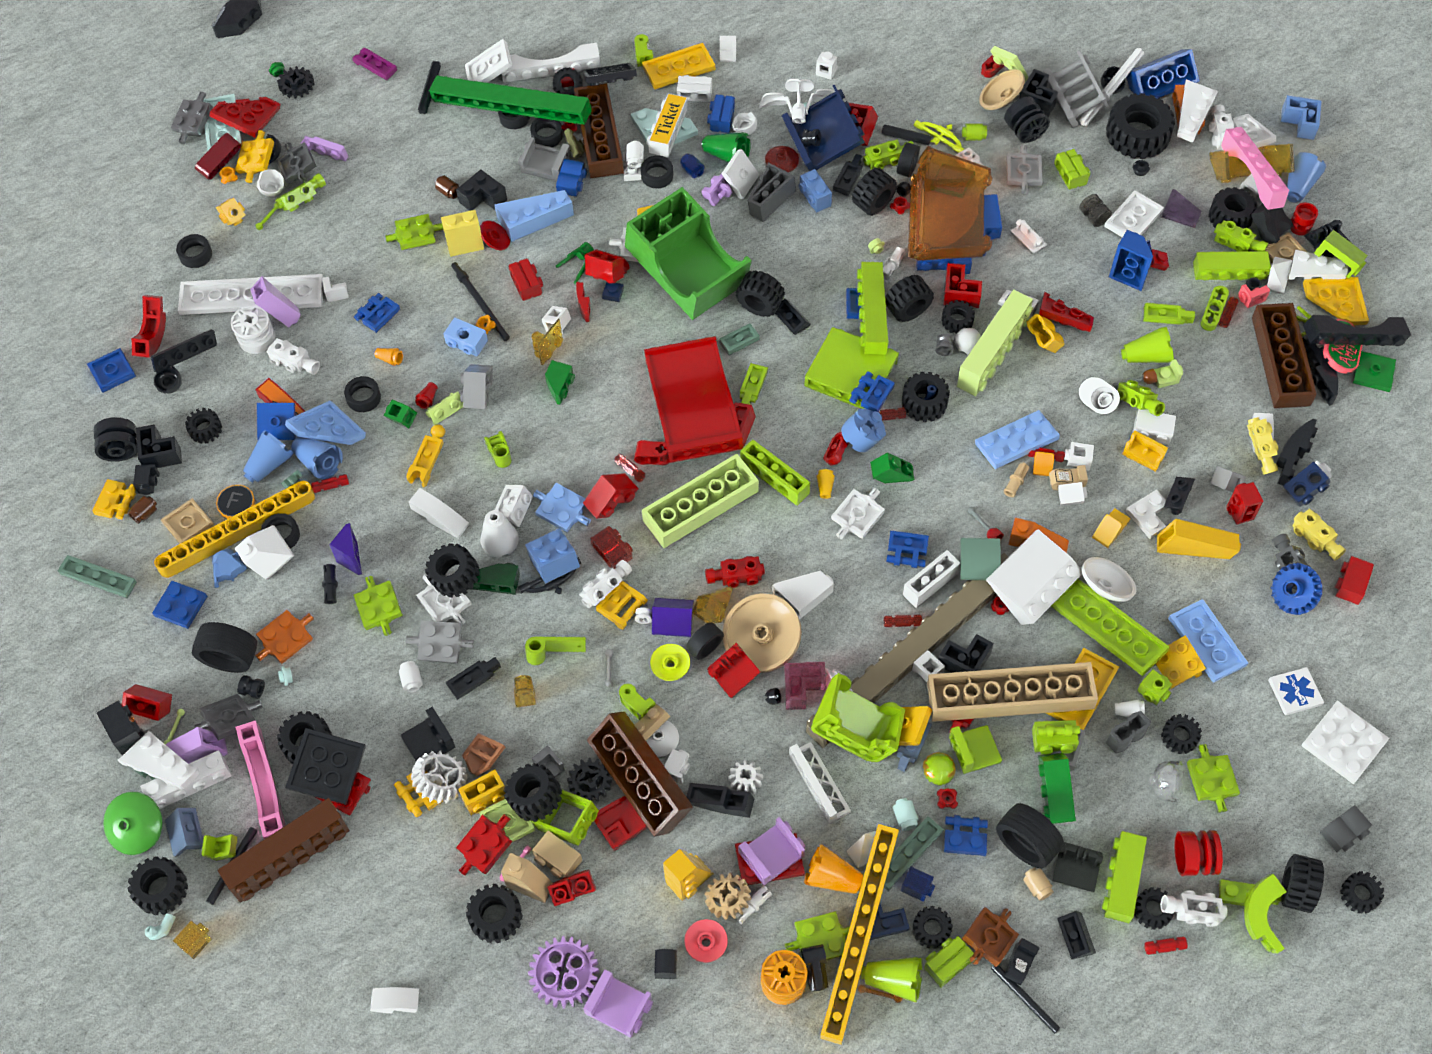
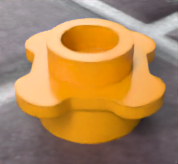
M227 166L221 169L219 175L222 177L221 182L223 184L238 179V176L235 175V168Z
M485 315L477 320L475 326L486 330V334H488V331L496 327V323L491 321L489 315Z

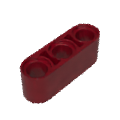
M225 133L196 163L195 169L207 180L213 179L238 153L242 146L241 143L229 133Z

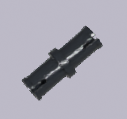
M326 564L323 566L324 581H322L324 603L334 604L337 602L336 587L338 586L335 574L336 565Z

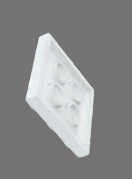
M1337 700L1301 746L1354 784L1390 738Z

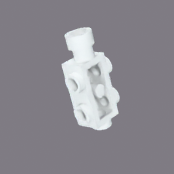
M1216 105L1211 109L1213 119L1209 123V132H1213V146H1216L1217 150L1225 152L1221 147L1226 129L1235 128V121H1232L1231 114H1226L1223 105Z
M276 338L267 350L270 362L276 366L284 365L289 372H301L302 369H305L306 372L315 375L319 371V361L310 359L305 348L296 347L287 340L283 341Z
M621 560L616 564L615 569L603 568L600 570L593 582L589 581L582 587L583 591L579 594L582 597V603L587 608H591L604 600L605 596L623 580L622 577L632 572L631 566L626 561Z
M1188 890L1184 891L1176 899L1174 896L1164 895L1161 899L1162 912L1171 914L1176 912L1177 920L1186 921L1188 924L1203 923L1210 927L1217 926L1226 918L1228 912L1227 906L1223 905L1222 898H1216L1213 893L1199 896L1195 894V891Z

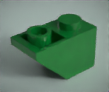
M551 360L545 373L546 384L556 403L560 405L562 400L566 399L568 395V387L570 384H573L575 374H573L571 365Z
M888 452L870 462L873 479L887 484L915 480L912 463Z

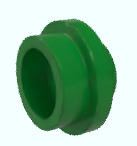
M282 62L271 64L269 73L276 78L279 75H283L285 70L284 64Z

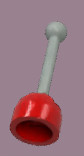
M974 507L968 508V513L973 514L987 530V538L1002 540L1004 534L999 529L990 528L975 512Z

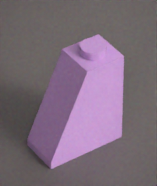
M261 276L251 288L255 304L287 327L297 323L301 315L298 307Z
M200 727L165 744L188 764L218 750L222 756L228 754L225 738L218 741L213 732Z

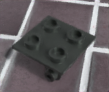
M1064 842L1063 847L1058 853L1052 881L1094 893L1100 864L1103 861V853Z

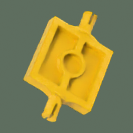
M262 130L258 131L255 140L243 141L235 171L238 174L247 173L245 179L247 183H252L254 174L267 170L274 141L271 138L264 139L265 132Z

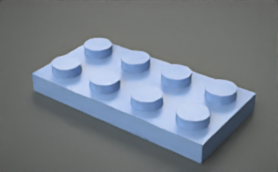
M1038 410L975 439V445L994 469H997L1029 454L1031 450L1042 448L1059 440L1060 434Z
M1203 599L1169 616L1168 619L1181 637L1187 636L1206 667L1204 671L1213 683L1248 665L1245 657Z

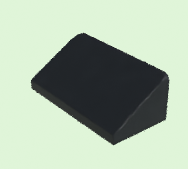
M786 298L782 300L775 314L794 335L811 325Z
M1074 911L1057 918L1072 960L1096 953L1081 912Z

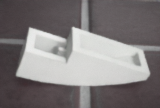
M421 488L417 490L409 501L411 510L426 517L427 522L458 539L469 526V522L452 508Z

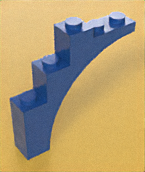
M997 194L980 195L978 217L973 227L964 237L944 249L931 253L917 254V271L947 270V263L965 265V274H970L972 267L971 257L985 256L987 239H998L1001 237L1002 222Z

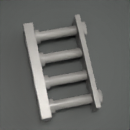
M1080 50L1077 51L1080 60L1061 71L1052 73L1050 67L1044 70V73L1049 74L1048 81L1052 89L1058 92L1057 98L1073 128L1079 125L1076 120L1079 117L1078 115L1103 102L1106 109L1110 108L1107 103L1110 100L1107 93L1100 90L1088 67L1090 61L1086 54L1082 55ZM1084 65L1085 73L1063 85H1058L1057 82L1060 81V78ZM1088 78L1092 80L1093 84L1070 97L1064 96L1066 90ZM1097 90L1099 94L1097 98L1077 109L1073 108L1071 110L1070 106L1073 105V102Z

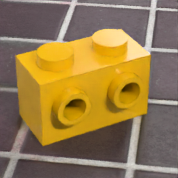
M496 770L458 789L470 815L478 814L486 809V807L504 800V795L506 794L504 792L505 786Z

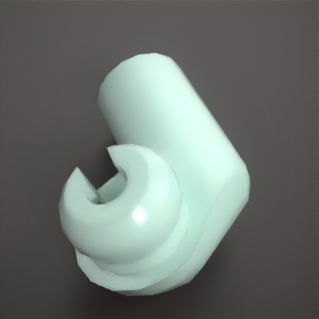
M166 913L161 925L147 927L145 935L150 940H157L167 936L176 917Z

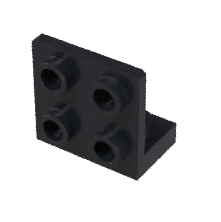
M433 706L425 710L428 716L425 721L401 734L402 740L415 761L419 757L422 758L425 753L429 755L431 751L437 754L441 750L444 755L456 748L451 735Z

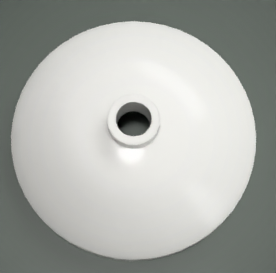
M1091 557L1082 565L1085 581L1098 595L1112 601L1123 602L1131 600L1136 594V585L1131 576L1114 562L1100 557Z

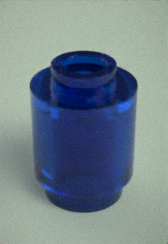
M687 153L681 158V167L692 178L703 175L705 166L693 154Z

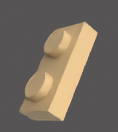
M656 704L634 725L644 739L647 740L670 718V715Z

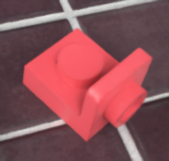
M1244 284L1241 286L1238 296L1240 301L1247 308L1265 302L1270 289L1266 285L1250 291L1248 286Z

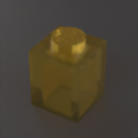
M190 921L173 942L192 959H195L212 939L207 934L209 930L199 922L196 925Z

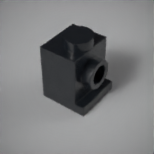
M155 464L135 466L133 485L138 494L149 495L154 493V487L157 486V477L160 476Z

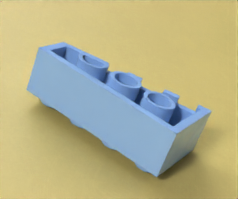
M565 190L494 204L497 219L506 230L511 242L574 215L572 201Z

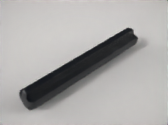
M434 60L431 63L418 106L420 114H426L432 98L429 89L435 77L439 74L441 68L439 61Z

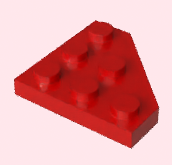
M259 97V100L253 101L240 99L235 100V103L222 101L218 102L210 111V117L256 138L258 131L268 124L279 111L281 104L268 97Z

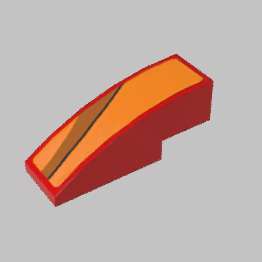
M270 378L255 389L258 397L265 403H295V416L305 412L289 394Z

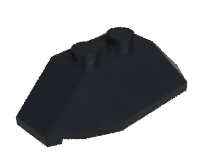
M229 0L220 10L216 22L214 21L212 24L215 36L217 38L242 35L262 16L261 0Z

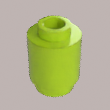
M966 123L965 127H962V137H965V141H982V139L987 137V125L982 123Z

